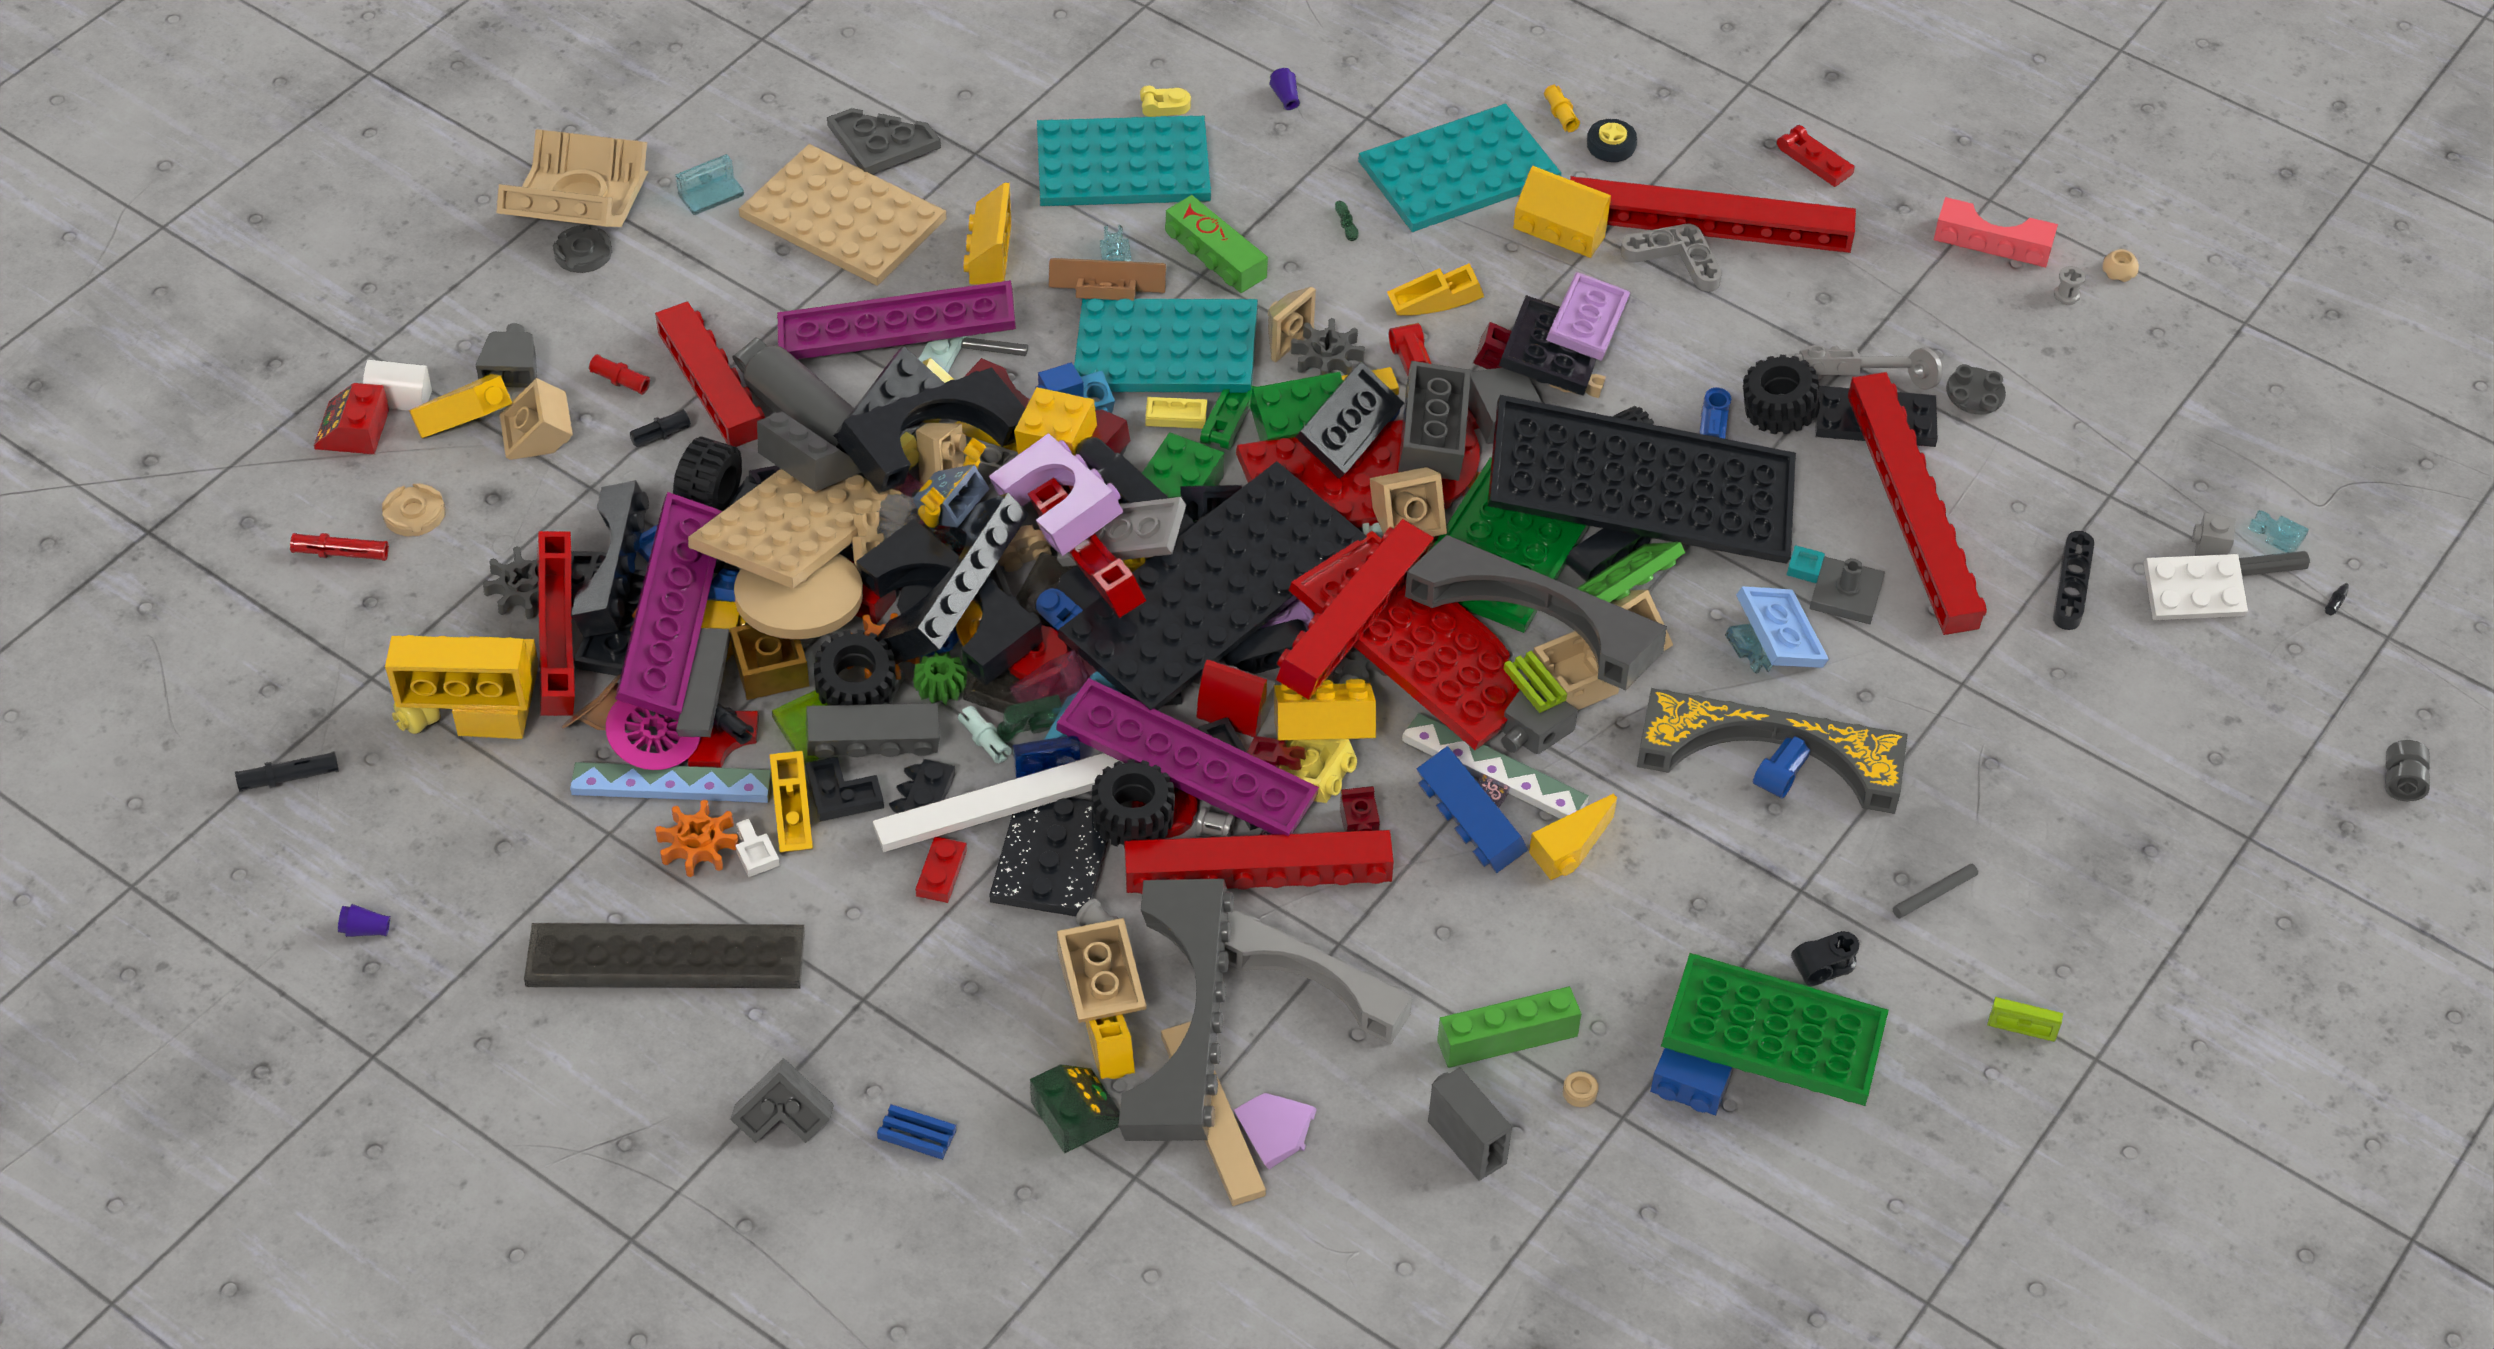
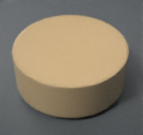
M1578 1071L1566 1077L1563 1085V1096L1569 1104L1575 1107H1587L1595 1102L1598 1093V1082L1591 1074Z

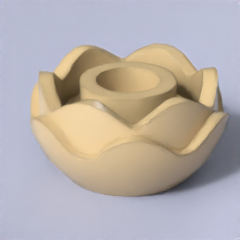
M2124 249L2110 252L2103 261V271L2112 280L2117 279L2127 282L2134 278L2139 270L2137 258L2130 251Z

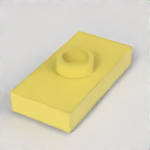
M1147 397L1145 426L1203 429L1206 423L1207 400Z

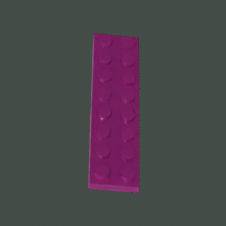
M1011 280L777 312L778 346L783 347L797 360L1016 329Z
M667 492L657 525L615 697L616 700L674 719L679 718V714L682 712L717 560L714 557L689 548L688 537L723 511Z
M1090 678L1087 679L1057 721V731L1123 763H1128V759H1135V763H1141L1144 760L1148 761L1151 767L1157 765L1161 768V773L1166 772L1169 775L1170 782H1173L1174 787L1273 835L1284 834L1289 836L1293 834L1318 795V786L1158 710H1149L1141 702Z

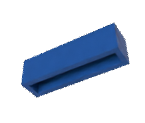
M1448 746L1416 768L1422 778L1418 784L1429 799L1432 796L1437 798L1440 802L1436 805L1437 809L1447 821L1453 818L1458 825L1454 829L1465 844L1470 841L1473 843L1476 849L1472 852L1483 867L1489 864L1498 873L1528 851L1522 836Z

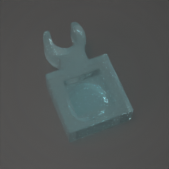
M1108 225L1104 227V240H1100L1101 260L1131 261L1129 238L1123 239V227L1121 225H1118V232L1110 233Z
M2261 510L2257 511L2255 520L2252 519L2249 525V529L2252 532L2267 535L2266 543L2286 553L2296 552L2309 531L2308 528L2283 516H2280L2276 521L2268 513Z
M1751 623L1730 626L1725 636L1738 657H1747L1750 661V668L1756 674L1759 673L1762 666L1769 672L1773 665H1771Z

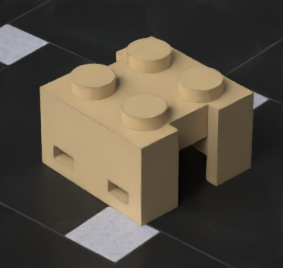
M1576 631L1534 647L1533 653L1567 693L1566 702L1578 710L1618 694V687L1598 679V667L1595 656L1586 641Z

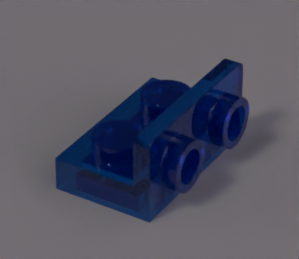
M1074 735L1013 745L1016 779L1080 760L1079 739Z

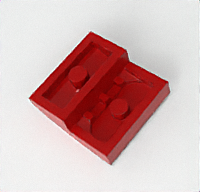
M1207 659L1200 682L1196 718L1211 723L1228 717L1236 732L1254 738L1261 729V709L1266 701L1267 679Z

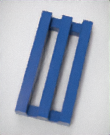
M890 1104L888 1115H885L883 1125L877 1131V1138L943 1160L956 1133V1125ZM891 1127H892V1128H895V1129H898V1130H901V1131L910 1133L911 1136H907V1135H904V1134H901V1133L892 1131V1130H890V1129H891ZM926 1138L941 1143V1145L938 1146L920 1139Z

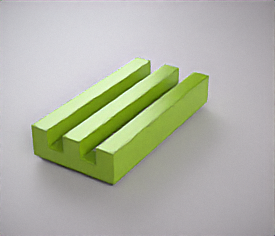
M1532 651L1526 652L1524 658L1521 655L1516 657L1513 663L1510 660L1504 663V671L1539 713L1566 701L1567 693ZM1519 669H1521L1524 672V674L1528 677V679L1531 681V685L1518 671ZM1532 686L1547 700L1546 702L1541 699Z
M1995 997L1987 1025L2055 1042L2062 1024L2063 1013Z

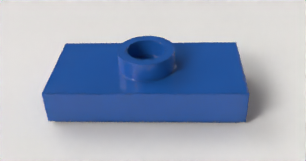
M722 568L711 581L708 598L735 602L734 584L740 571Z

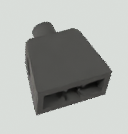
M517 323L509 324L506 332L493 331L489 333L476 362L478 379L490 374L501 375L505 387L527 388L537 378L536 351L533 335L529 332H524V327Z
M1532 686L1541 699L1546 702L1547 700ZM1520 690L1505 710L1504 717L1508 720L1502 729L1506 735L1501 739V743L1511 753H1515L1521 746H1524L1534 754H1540L1575 730L1578 709L1565 701L1539 713Z

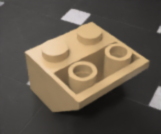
M926 423L916 430L921 489L935 472L963 466V450L966 447V436L962 433V424Z

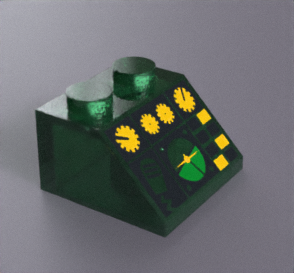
M1060 1064L1030 1079L1031 1103L1064 1154L1119 1127L1120 1111L1092 1068Z

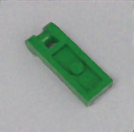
M1251 386V391L1248 390L1247 393H1230V389H1223L1203 426L1200 435L1201 443L1210 445L1212 442L1220 444V448L1231 449L1234 437L1250 409L1252 388L1256 386ZM1216 429H1220V430H1224V431H1223V433H1222V432L1216 431Z

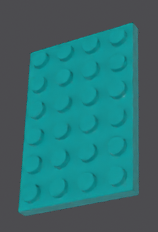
M1506 103L1360 152L1358 156V162L1411 232L1520 195L1532 166L1561 176V171Z
M1205 115L1037 120L1040 206L1180 202L1190 195H1193L1200 202L1211 201Z
M1082 298L1074 367L1080 377L1103 371L1111 392H1222L1223 389H1230V393H1247L1248 390L1251 391L1258 299H1134V301H1131L1130 299Z

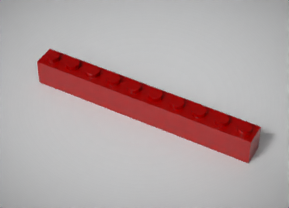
M1574 176L1570 178L1574 182L1611 195L1607 225L1655 230L1682 224H1692L1697 226L1703 236L1851 253L1855 234L1856 208Z
M1887 372L1852 377L1847 397L1943 635L1977 630L1980 628L1983 616L1986 615V603L1978 595L1974 574L1968 571L1965 552L1962 548H1959L1956 542L1955 528L1947 520L1946 507L1943 500L1938 498L1935 479L1928 474L1926 458L1922 452H1919L1915 431L1909 428L1906 409L1904 406H1900L1897 399L1896 385L1890 382Z

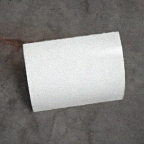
M367 360L363 384L383 385L389 409L409 411L429 401L432 387L427 366Z

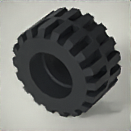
M1780 355V357L1776 358L1769 356L1766 361L1759 360L1756 362V367L1751 366L1747 370L1748 375H1745L1743 379L1746 416L1750 418V423L1753 426L1758 425L1759 430L1764 432L1770 430V434H1777V432L1790 434L1791 430L1797 432L1802 430L1803 425H1810L1812 418L1817 417L1818 409H1820L1819 381L1816 370L1813 366L1809 367V362L1806 360L1799 361V357L1796 356L1791 358L1786 357V355Z
M703 436L695 438L686 448L678 463L673 483V494L724 511L740 485L742 476L740 450L737 447Z
M857 629V634H851L850 630L843 631V636L839 637L836 633L831 636L830 643L827 641L823 642L821 651H817L814 663L815 690L819 694V700L822 705L827 703V706L882 705L884 701L890 702L892 692L895 691L896 686L895 661L892 650H888V644L883 639L878 642L876 634L870 633L867 636L864 630ZM851 666L864 667L872 673L868 679L855 683L845 681L838 676L843 669Z
M1128 759V763L1115 762L1113 768L1107 766L1103 769V775H1097L1095 785H1092V820L1095 830L1100 831L1102 839H1111V845L1118 847L1119 844L1124 845V841L1158 840V837L1164 839L1168 834V829L1172 828L1175 804L1173 782H1170V777L1166 772L1161 773L1159 766L1154 765L1151 767L1148 761L1142 760L1141 763H1135V759ZM1139 801L1146 805L1138 808H1129L1122 806L1121 803Z

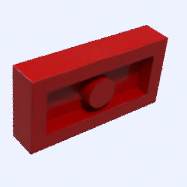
M934 837L915 888L916 897L945 903L949 902L967 852V844L965 842Z

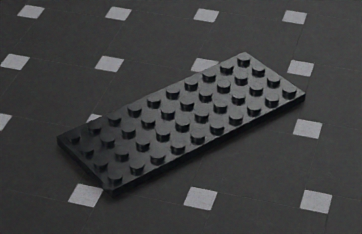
M1500 395L1497 400L1487 506L1787 564L1791 559L1796 453Z
M1276 461L1176 539L1172 554L1153 556L1132 572L1146 599L1144 603L1119 618L1101 596L1062 626L1058 631V637L1124 695L1141 702L1149 710H1159L1202 675L1207 659L1214 662L1220 661L1296 600L1297 597L1288 591L1292 581L1357 540L1362 541L1367 536Z

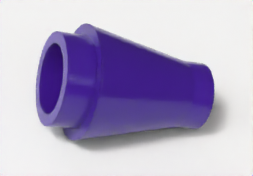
M1279 68L1272 72L1269 85L1282 102L1286 110L1297 108L1300 101L1298 99L1296 75L1289 68Z
M351 904L350 907L342 906L338 920V933H345L346 937L387 936L390 916L373 912L355 904Z

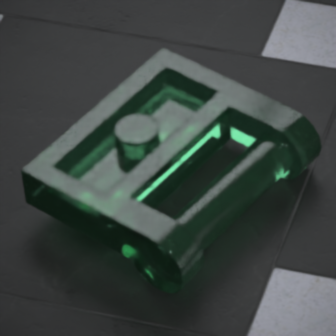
M1059 695L1007 707L1003 714L1004 721L997 727V734L1004 742H1009L1016 733L1031 730L1033 734L1049 730L1062 708Z

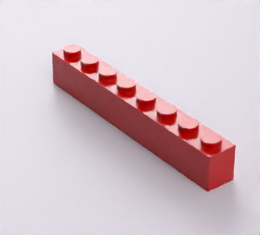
M1404 519L1395 528L1389 527L1381 539V544L1375 543L1366 557L1367 561L1361 560L1352 573L1353 578H1345L1338 589V595L1336 597L1331 595L1322 610L1323 613L1319 614L1317 612L1313 616L1307 627L1308 631L1302 630L1297 635L1292 645L1293 649L1289 650L1286 648L1277 662V665L1281 668L1276 680L1309 700L1406 583L1407 571L1428 553L1434 537Z
M1390 830L1290 834L1289 836L1279 834L1124 841L1126 893L1142 894L1144 880L1224 879L1227 889L1237 888L1244 890L1255 887L1281 888L1283 886L1302 885L1312 887L1326 884L1348 885L1350 883L1380 884L1392 882L1394 860Z

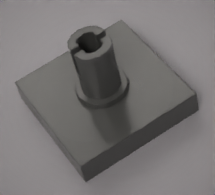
M1824 556L1809 609L1871 625L1885 571L1862 566L1859 560L1853 558L1841 561Z

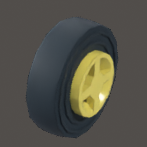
M1618 119L1599 120L1590 127L1587 133L1588 150L1597 159L1606 162H1620L1628 159L1633 155L1637 146V133L1634 128L1627 122Z

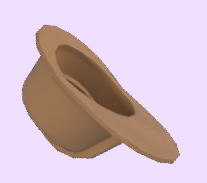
M621 675L616 676L597 698L568 719L562 725V728L569 726L576 720H580L597 730H606L608 713L617 701L615 699L619 685L617 681Z

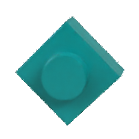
M1795 545L1786 575L1817 583L1825 553Z

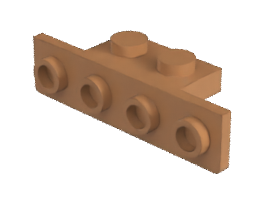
M1051 258L1049 261V287L1076 289V298L1130 299L1134 301L1136 291L1165 293V263Z

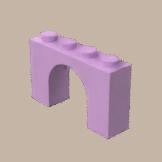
M1048 433L989 475V478L998 496L1009 493L1021 506L1031 501L1028 496L1029 492L1053 477L1060 485L1074 486L1070 494L1063 501L1036 519L1046 541L1064 556L1122 514L1123 511L1118 502L1121 496L1117 489L1111 483L1106 485L1096 469L1089 470L1079 454L1072 455L1070 448L1063 440L1058 442Z

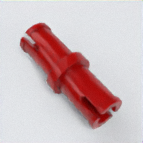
M599 354L594 355L590 361V372L611 380V383L615 386H625L641 395L649 388L650 377L628 369L627 364L622 362L617 364L601 357Z

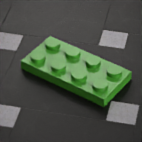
M1681 542L1644 544L1576 589L1607 602L1622 599L1631 593L1630 589L1635 585H1643L1654 578L1652 574L1674 566L1676 564L1675 559L1685 554Z

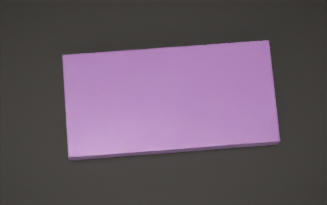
M1576 272L1546 340L1602 361L1630 292Z

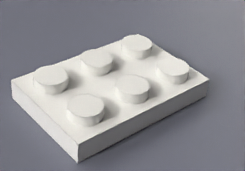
M2238 554L2146 558L2143 563L2153 620L2245 616L2248 612Z

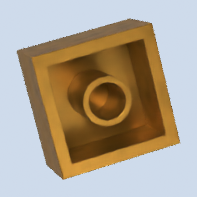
M749 624L730 628L733 654L746 700L810 686L807 661L800 639H784L770 636L754 629Z

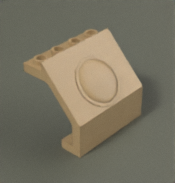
M536 129L532 168L522 187L499 184L496 213L605 227H622L648 171H645L647 142Z

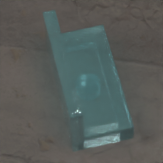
M727 154L675 174L678 196L693 215L700 214L744 196L743 188L734 178L732 160Z

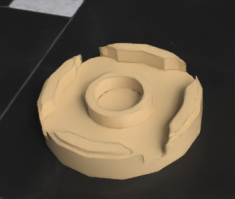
M419 483L413 484V487L405 488L404 485L387 495L382 503V516L387 528L395 534L420 536L431 532L440 525L445 517V504L440 492L432 486Z

